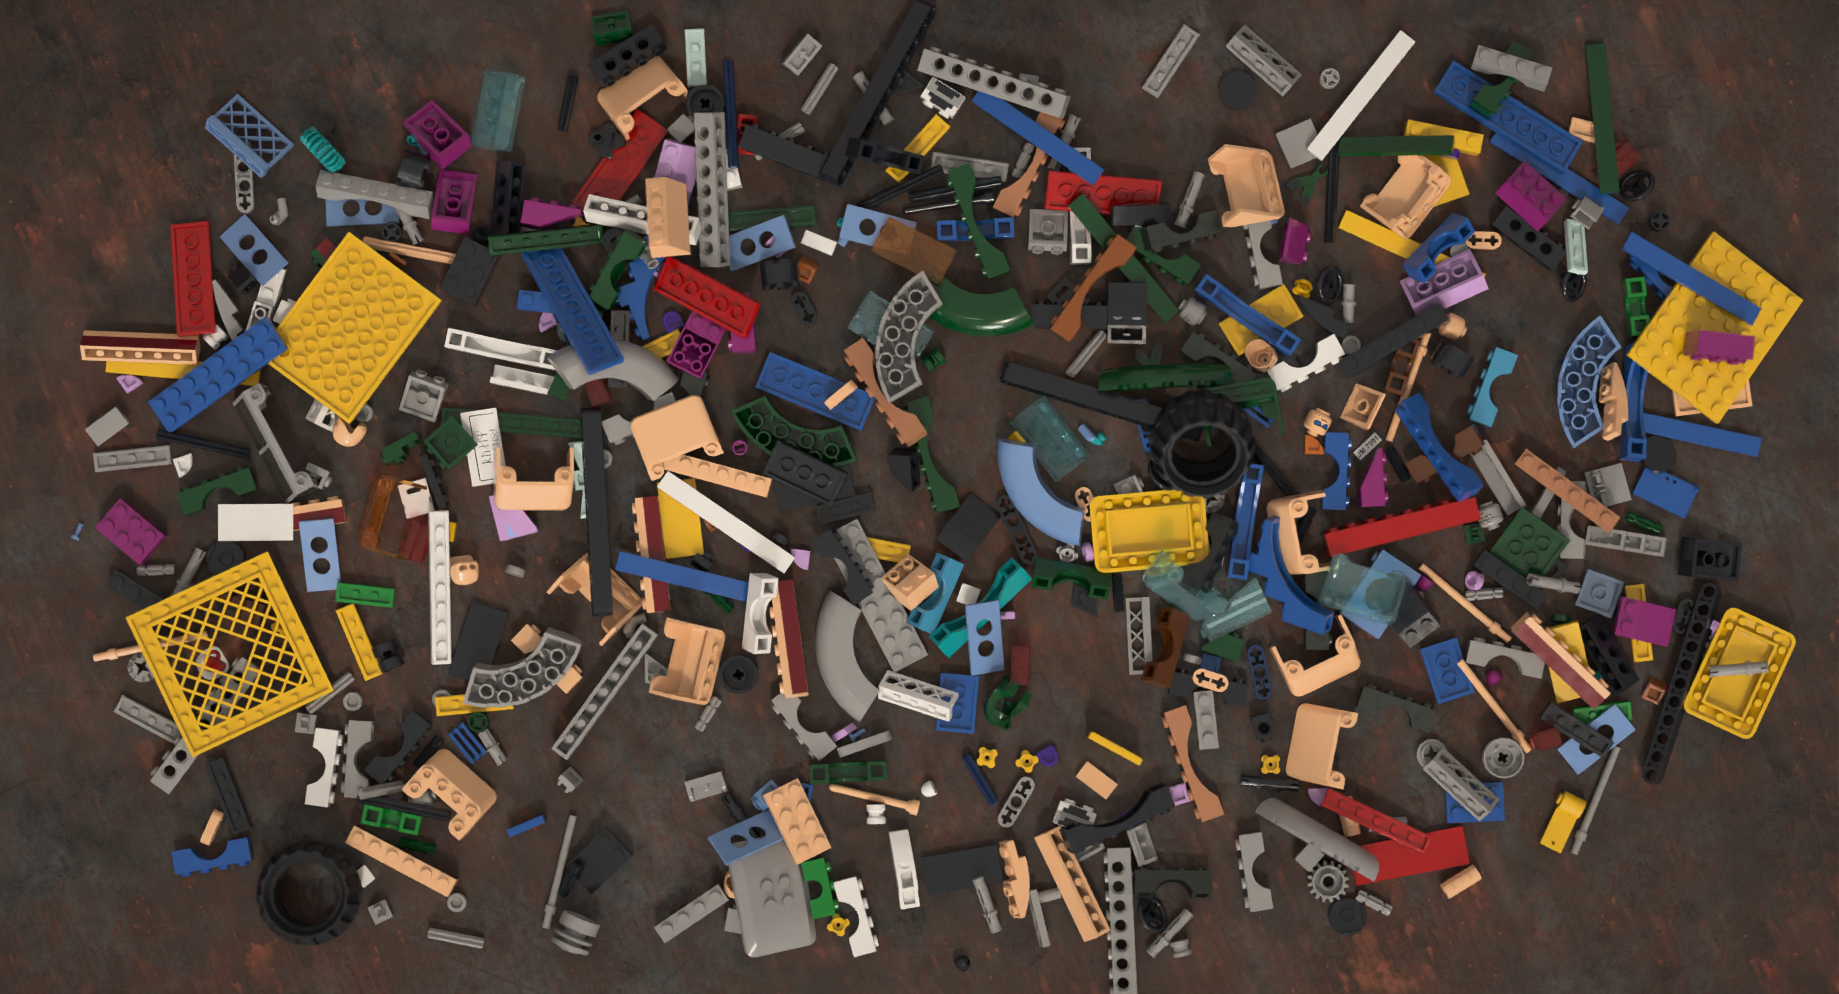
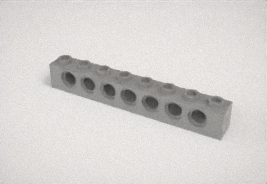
M931 46L930 49L923 50L917 71L1058 118H1064L1071 97L1065 95V90L1055 88V91L1048 89L1047 84L1037 82V85L1030 83L1031 79L1019 76V79L1012 77L1013 73L1002 70L999 73L994 71L995 67L984 64L981 67L976 65L977 61L966 58V61L959 59V55L950 52L948 55L942 54V50ZM941 58L945 61V66L942 69L937 65ZM960 64L963 71L960 75H957L955 68ZM976 70L980 72V79L978 81L973 79V73ZM994 76L998 78V84L995 87L991 85V78ZM1011 82H1014L1016 85V90L1013 93L1008 89ZM1029 88H1032L1034 91V96L1031 99L1026 96V91ZM1047 94H1050L1052 97L1049 105L1044 102V97Z
M724 112L694 113L698 218L702 228L699 235L700 267L730 266Z
M641 624L551 748L553 751L566 760L572 756L659 634L645 624Z
M245 656L241 659L237 657L231 665L234 669L230 675L234 676L237 672L243 674L249 659ZM251 661L249 667L260 670V667ZM248 670L244 680L253 682L258 673ZM223 676L219 681L222 684L221 686L223 687L226 683L227 676ZM230 678L227 688L237 691L240 683ZM243 682L240 693L244 694L250 687V684ZM214 688L209 696L220 699L223 689L219 688L217 690ZM233 693L231 698L224 696L222 701L233 704L236 694ZM240 695L238 696L237 701H236V704L238 703V701L241 699L242 696H240ZM210 700L204 709L213 712L211 706L218 702ZM221 704V712L217 714L227 717L231 707ZM203 712L201 719H207L211 724L214 715ZM216 716L213 726L223 722L225 719ZM179 735L173 743L176 746L173 751L168 750L163 756L162 760L164 763L161 767L156 766L150 774L153 777L150 782L167 794L172 792L198 757V755L191 756L182 735ZM184 750L187 753L186 759H179L177 751ZM166 766H173L175 774L168 775L165 771Z
M1131 846L1108 847L1107 852H1104V864L1108 863V871H1105V883H1109V890L1105 891L1106 902H1110V910H1106L1107 921L1111 922V929L1107 932L1108 941L1112 943V948H1108V958L1112 960L1113 968H1109V979H1113L1114 986L1110 987V994H1138ZM1114 862H1121L1123 864L1121 872L1113 870L1112 865ZM1116 881L1123 882L1124 889L1122 891L1114 889L1113 884ZM1118 900L1125 903V908L1121 911L1116 910L1114 907V903ZM1117 920H1124L1126 923L1125 929H1117L1115 922ZM1124 939L1127 942V947L1119 949L1116 946V941ZM1118 959H1126L1128 966L1126 968H1119L1117 965ZM1126 978L1129 981V985L1122 988L1118 985V980Z

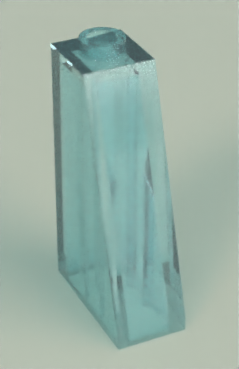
M1255 577L1247 582L1200 624L1202 629L1199 631L1204 640L1208 639V642H1211L1272 613L1257 578Z

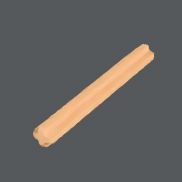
M366 236L362 241L374 250L393 252L395 254L452 264L456 256L455 253L389 242Z

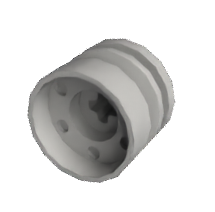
M1499 737L1486 744L1482 752V762L1490 774L1498 778H1509L1515 776L1521 770L1524 764V754L1517 742L1509 738ZM1499 753L1507 754L1506 762L1498 761Z
M564 909L559 922L565 926V930L556 928L555 932L562 937L553 935L551 941L568 952L588 956L590 950L583 947V945L592 946L593 943L586 939V937H596L600 924L583 915Z

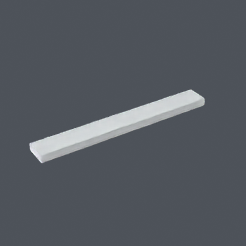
M1401 30L1398 32L1308 146L1307 151L1320 161L1324 159L1414 45L1415 41Z
M667 471L657 486L781 572L785 573L795 559L794 556L671 472Z
M428 511L431 664H451L449 511Z

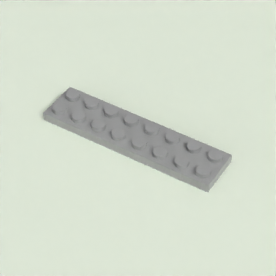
M858 519L838 528L837 531L842 537V540H840L843 547L848 546L853 554L851 559L854 563L858 562L864 570L862 575L865 579L869 578L874 585L872 589L874 593L860 601L858 605L894 673L926 657L928 653L914 626L906 623L909 616L903 605L898 602L881 579L886 572ZM834 557L846 582H848L847 567L841 560Z

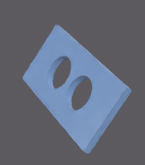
M325 199L327 227L387 224L391 221L400 223V218L395 208L381 203L382 209L380 213L373 216L369 215L365 210V205L369 200L345 199L333 201ZM349 200L357 201L360 206L358 214L352 217L347 216L343 211L344 204Z
M847 204L839 238L909 256L917 222ZM863 219H871L875 223V231L872 235L866 236L860 232L859 225ZM886 224H890L896 229V237L892 241H885L880 235L881 228Z
M246 214L220 236L262 286L288 264ZM252 235L255 239L253 247L249 250L241 249L240 242L242 238ZM258 250H265L268 254L267 260L260 265L254 264V254Z
M786 216L776 217L730 235L729 267L731 272L796 248ZM765 231L771 232L775 237L774 245L770 248H765L760 242V237ZM747 238L753 240L756 246L754 253L749 256L745 255L741 250V244Z
M334 518L299 521L307 592L336 590L337 582H341ZM323 537L328 543L327 549L323 552L314 551L311 547L312 539ZM318 558L327 559L330 563L329 571L318 573L313 567L314 561Z
M999 600L965 605L971 676L1004 670ZM983 619L989 620L991 622V630L985 635L978 634L976 631L978 622ZM985 640L991 641L993 644L992 652L987 656H981L978 652L979 644Z
M1615 703L1587 724L1596 731L1605 724L1613 728V735L1609 739L1614 744L1610 750L1636 730ZM1569 738L1557 750L1579 775L1601 757L1594 752L1589 754L1582 753L1579 748L1580 743Z
M770 810L708 837V840L725 865L784 840ZM750 828H762L765 832V837L759 840L752 838L749 834ZM734 835H741L746 839L747 845L743 848H737L732 845L730 839Z

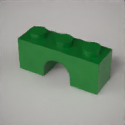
M1645 277L1622 280L1628 338L1638 337L1650 321V316L1647 315L1645 307V297L1647 296Z
M365 804L361 823L419 835L424 817Z
M821 857L802 862L805 882L810 880L818 881L823 889L819 897L809 900L813 919L836 915V910L839 909L837 898L833 899L832 895L835 887L833 879L829 880L828 872H831L829 860L825 861V858Z

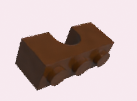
M1415 340L1395 351L1382 391L1399 397L1403 396L1409 379V371L1416 357L1420 340Z

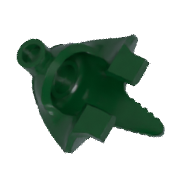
M1009 676L1003 677L999 685L987 697L983 706L986 720L992 725L1001 726L1004 730H1008L1011 727L1012 717L1028 708L1032 695L1024 691L1019 702H1007L1004 700V697L1014 696L1019 687L1013 681L1008 686Z

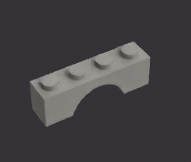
M1478 45L1471 66L1472 70L1488 75L1502 74L1513 77L1524 83L1525 86L1543 92L1547 87L1552 67Z
M1271 220L1243 225V229H1247L1248 237H1245L1247 248H1251L1252 256H1249L1250 266L1255 269L1253 282L1254 286H1258V290L1283 284L1279 265L1267 261L1260 249L1262 236L1272 228Z
M671 392L655 399L653 410L675 402L674 394ZM619 414L602 421L603 428L611 444H622L626 442L625 438L631 435L634 438L630 426L631 422L626 421Z
M1571 481L1587 493V482ZM1561 498V505H1558V516H1561V524H1558L1557 530L1568 537L1570 542L1561 552L1560 558L1585 559L1586 540L1579 537L1571 526V516L1575 508Z
M1476 637L1473 640H1468L1464 658L1466 663L1485 667L1492 658L1504 655L1515 661L1520 675L1542 679L1545 662L1531 649L1530 652L1522 651L1523 647L1511 645V648L1503 647L1504 643L1493 641L1492 644H1487L1485 639Z
M780 693L771 700L773 702L771 705L773 710L777 714L781 713L784 716L783 722L789 730L793 728L796 731V739L801 745L804 743L809 748L807 752L813 760L816 758L821 760L837 747L826 731L814 733L803 728L797 715L798 707L801 703L799 697L786 699L785 694Z
M349 720V724L345 725V735H348V741L344 743V754H347L346 762H343L342 767L345 781H342L341 793H344V797L356 798L359 788L370 786L371 778L365 776L358 768L357 754L364 744L373 741L375 721Z
M1262 832L1238 834V839H1235L1236 851H1240L1241 858L1238 859L1239 870H1243L1244 875L1241 878L1242 889H1246L1247 894L1244 897L1245 908H1249L1250 912L1273 909L1271 889L1259 885L1252 873L1255 859L1265 851Z
M718 883L688 905L657 924L654 928L663 942L666 943L729 901L730 898L726 895L720 883Z

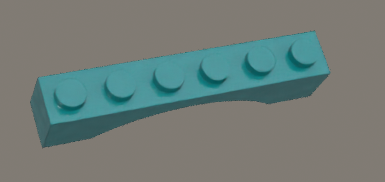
M1010 558L998 570L991 589L981 602L998 599L999 609H1001L1032 578L1013 558ZM966 615L953 621L942 623L928 636L948 658L968 641ZM983 619L979 621L976 626V631H978L989 620Z

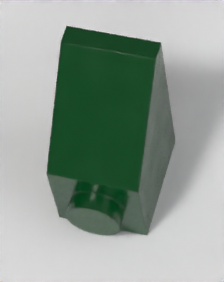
M1231 632L1230 635H1222L1201 645L1200 650L1238 662L1245 640L1241 639L1242 635Z

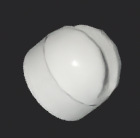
M931 780L922 785L921 792L924 796L932 797L937 794L935 785Z

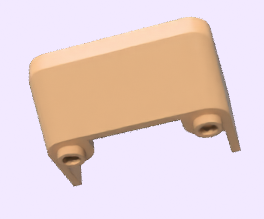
M496 447L493 453L494 503L498 509L562 511L570 506L574 483V448H569L566 454V467H560L555 472V482L516 481V472L513 468L501 466L500 447Z
M1322 490L1272 499L1266 506L1268 518L1273 515L1280 517V549L1290 575L1311 574L1339 568L1335 561L1318 564L1315 556L1311 554L1301 555L1294 518L1302 517L1306 514L1308 510L1307 500L1325 497V492Z
M588 553L557 579L547 591L549 595L560 586L569 594L579 590L591 602ZM611 568L613 615L605 616L601 621L602 628L608 633L599 643L601 646L617 633L642 606L641 597Z
M1341 614L1335 616L1343 633L1335 642L1338 655L1305 671L1296 660L1283 663L1276 647H1269L1293 695L1303 696L1360 667L1361 660L1355 642Z

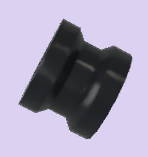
M1658 211L1650 216L1649 226L1654 231H1662L1669 226L1670 217L1667 213Z
M395 221L388 222L382 229L383 237L389 242L397 241L403 233L402 226Z

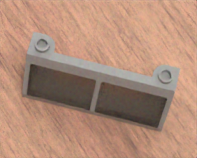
M259 383L242 392L232 404L285 503L290 504L318 489L320 483L316 478L311 479L306 472L300 471L294 474L261 412L268 407L266 400L272 393L267 385Z

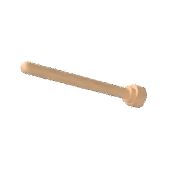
M834 783L829 785L831 791L903 808L911 815L917 816L919 810V800L913 799L907 802Z

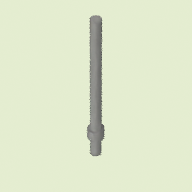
M1615 746L1612 748L1579 831H1576L1574 836L1576 839L1570 851L1575 855H1578L1583 841L1585 842L1588 836L1586 834L1620 752L1621 748Z
M569 815L548 904H545L544 908L545 916L542 928H550L552 916L556 912L557 907L555 904L577 816Z

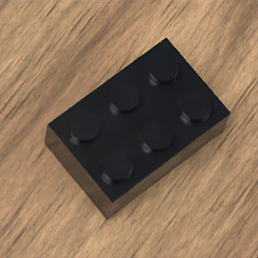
M464 237L440 289L477 307L502 255L490 256L487 247Z

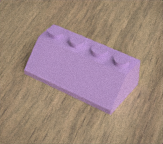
M667 138L663 144L654 178L667 177L686 184L687 203L689 206L697 177L695 162L696 146Z
M1470 249L1436 264L1437 271L1425 283L1410 277L1400 281L1415 316L1420 315L1439 303L1446 309L1488 289L1485 278Z

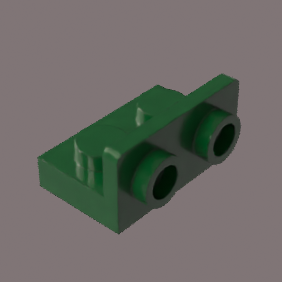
M628 10L591 16L596 46L624 42L633 36Z

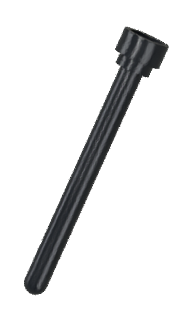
M992 190L984 191L985 193H981L980 196H974L973 204L994 205ZM955 200L905 207L902 212L905 215L959 207L961 205H956Z

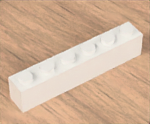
M588 195L583 210L586 222L648 235L646 206ZM688 216L690 244L696 245L702 229L699 218Z

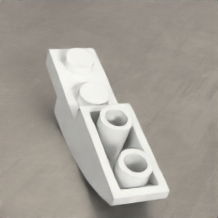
M282 268L264 286H260L246 330L264 317H269L272 321L281 296L287 269Z
M908 829L889 832L900 908L919 907L918 884Z

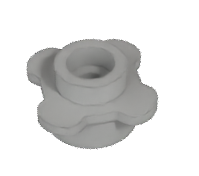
M1067 544L1063 547L1059 546L1056 549V552L1060 555L1061 562L1069 563L1078 558V553L1075 552L1074 545Z

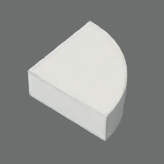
M192 453L173 459L179 478L185 476L190 471L193 464Z

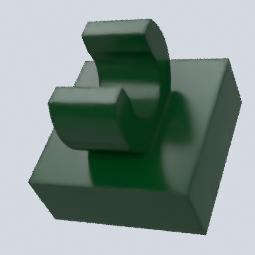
M1479 523L1463 526L1466 545L1486 542L1484 528L1480 527Z

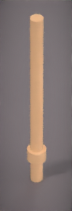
M1431 333L1421 338L1416 357L1408 375L1409 379L1404 394L1400 397L1398 405L1410 395L1422 358L1426 356L1428 350L1426 347ZM1396 412L1385 439L1393 442L1401 420Z
M1423 563L1419 567V570L1484 623L1492 634H1497L1506 643L1511 640L1512 637L1501 629L1500 624L1488 618Z
M203 631L202 636L208 638L207 631ZM188 634L185 643L197 641L198 637ZM184 635L171 639L181 643ZM159 640L162 648L165 647L167 641ZM171 642L169 643V646L177 645ZM139 645L121 649L111 648L106 652L93 654V659L95 662L105 659L115 660L120 656L142 651Z
M1463 659L1459 660L1457 665L1512 734V739L1518 742L1526 753L1530 752L1532 747L1525 740V735L1522 731L1515 727Z

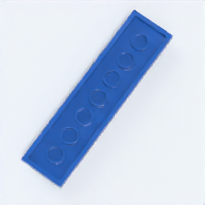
M1453 60L1433 94L1561 174H1564L1583 141L1510 95L1506 100L1502 98L1499 103L1502 106L1496 115L1492 113L1489 118L1485 117L1469 105L1483 85H1494Z
M562 248L521 252L523 260L588 375L623 363L624 357Z
M264 317L148 403L165 429L169 432H175L280 356L289 347L269 317Z

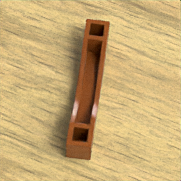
M1120 235L1110 238L1106 244L1108 249L1105 253L1101 252L1095 260L1097 262L1096 266L1093 269L1091 267L1084 275L1086 280L1082 285L1078 283L1072 292L1075 295L1071 301L1069 299L1065 301L1061 307L1063 309L1061 315H1056L1050 323L1052 325L1051 330L1069 343L1081 328L1082 305L1092 285L1108 271L1126 265L1137 250L1136 246Z

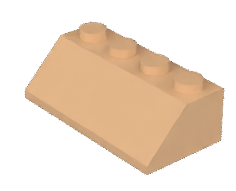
M667 177L645 179L649 249L652 258L690 254L686 184Z

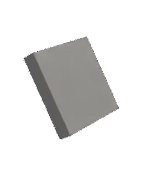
M1311 118L1275 134L1290 169L1316 158L1306 150L1318 135Z

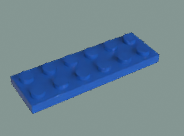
M769 352L755 388L860 431L864 427L875 400L874 396L870 398L866 391L857 388L830 410L824 402L846 383L772 352Z

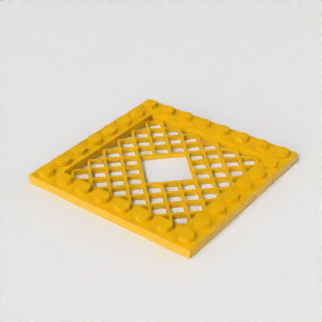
M268 551L126 617L192 757L334 691ZM259 578L261 584L251 580ZM247 583L244 592L234 589ZM250 583L260 586L257 597L247 594ZM263 589L269 601L260 598ZM229 591L226 600L217 598V596ZM232 592L243 595L239 605L229 602ZM245 596L256 599L252 610L242 606ZM208 600H211V603H210V606H209L208 609L205 608V607L199 606L200 604H202V603H204V602H206V601H208ZM215 600L225 603L222 613L211 610ZM258 601L269 604L265 614L255 611ZM228 604L238 608L235 618L224 615ZM271 605L277 618L268 616ZM194 607L191 617L181 614ZM197 608L207 611L204 622L194 618ZM241 609L251 612L248 622L237 619ZM210 613L220 616L217 626L207 623ZM253 614L264 617L261 627L250 624ZM176 616L173 625L163 622ZM179 616L189 619L186 630L176 627ZM223 617L233 620L230 631L220 628ZM267 618L277 621L274 631L263 628ZM192 621L203 624L199 634L189 631ZM236 622L246 625L243 635L233 632ZM279 623L286 636L276 633ZM158 624V627H157V630H156V633H155V631H154V629H153V626H155V625ZM161 625L172 628L168 638L158 635ZM205 625L216 629L212 639L202 636ZM249 626L259 630L256 640L246 637ZM175 629L185 633L181 643L171 639ZM218 630L254 642L242 679L205 666ZM262 631L272 634L269 645L259 641ZM187 634L198 637L195 647L184 644ZM275 636L285 639L282 649L271 646ZM158 638L167 641L164 650H163V648H162V646H161V644H160ZM200 639L211 642L207 652L197 649ZM287 641H289L294 653L285 650ZM170 642L180 645L177 656L167 653ZM257 644L268 647L264 657L254 654ZM183 647L193 650L190 660L179 657ZM270 648L280 651L277 662L267 659ZM196 651L206 654L203 665L193 662ZM283 653L294 656L290 666L280 663ZM166 655L176 658L173 667H171ZM252 657L263 660L260 670L249 667ZM296 658L303 671L293 668ZM178 660L188 663L185 673L175 670ZM266 661L276 665L272 675L262 671ZM191 664L201 667L198 678L188 674ZM278 666L289 669L286 679L275 676ZM204 669L215 672L211 682L201 679ZM248 670L258 673L255 683L244 680ZM292 670L302 674L298 684L288 681ZM175 673L184 676L181 685L179 684ZM217 673L227 676L224 687L214 684ZM261 674L271 677L268 688L258 684ZM305 675L308 682L301 685ZM186 677L197 680L194 690L183 687ZM230 678L241 681L237 691L227 688ZM274 679L284 682L281 692L270 689ZM199 682L210 685L206 695L196 692ZM243 682L253 685L250 696L240 693ZM287 683L297 686L284 693ZM213 686L223 689L220 699L209 696ZM256 687L267 690L263 700L253 697ZM183 690L192 693L189 703ZM225 691L236 694L233 704L222 701ZM269 691L278 694V696L266 701ZM195 695L205 698L202 708L191 705ZM239 695L249 699L245 709L235 705ZM208 699L218 702L215 713L204 709ZM251 700L261 703L251 709H248ZM221 704L231 707L228 717L217 714ZM191 708L200 710L198 719H196ZM234 708L244 711L231 718ZM203 712L214 715L210 725L200 722ZM216 716L225 719V721L213 726ZM199 725L207 727L208 729L202 731Z

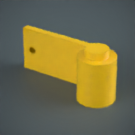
M1567 791L1559 793L1555 801L1557 803L1556 809L1540 841V844L1558 853L1562 852L1576 820L1583 813L1587 801Z

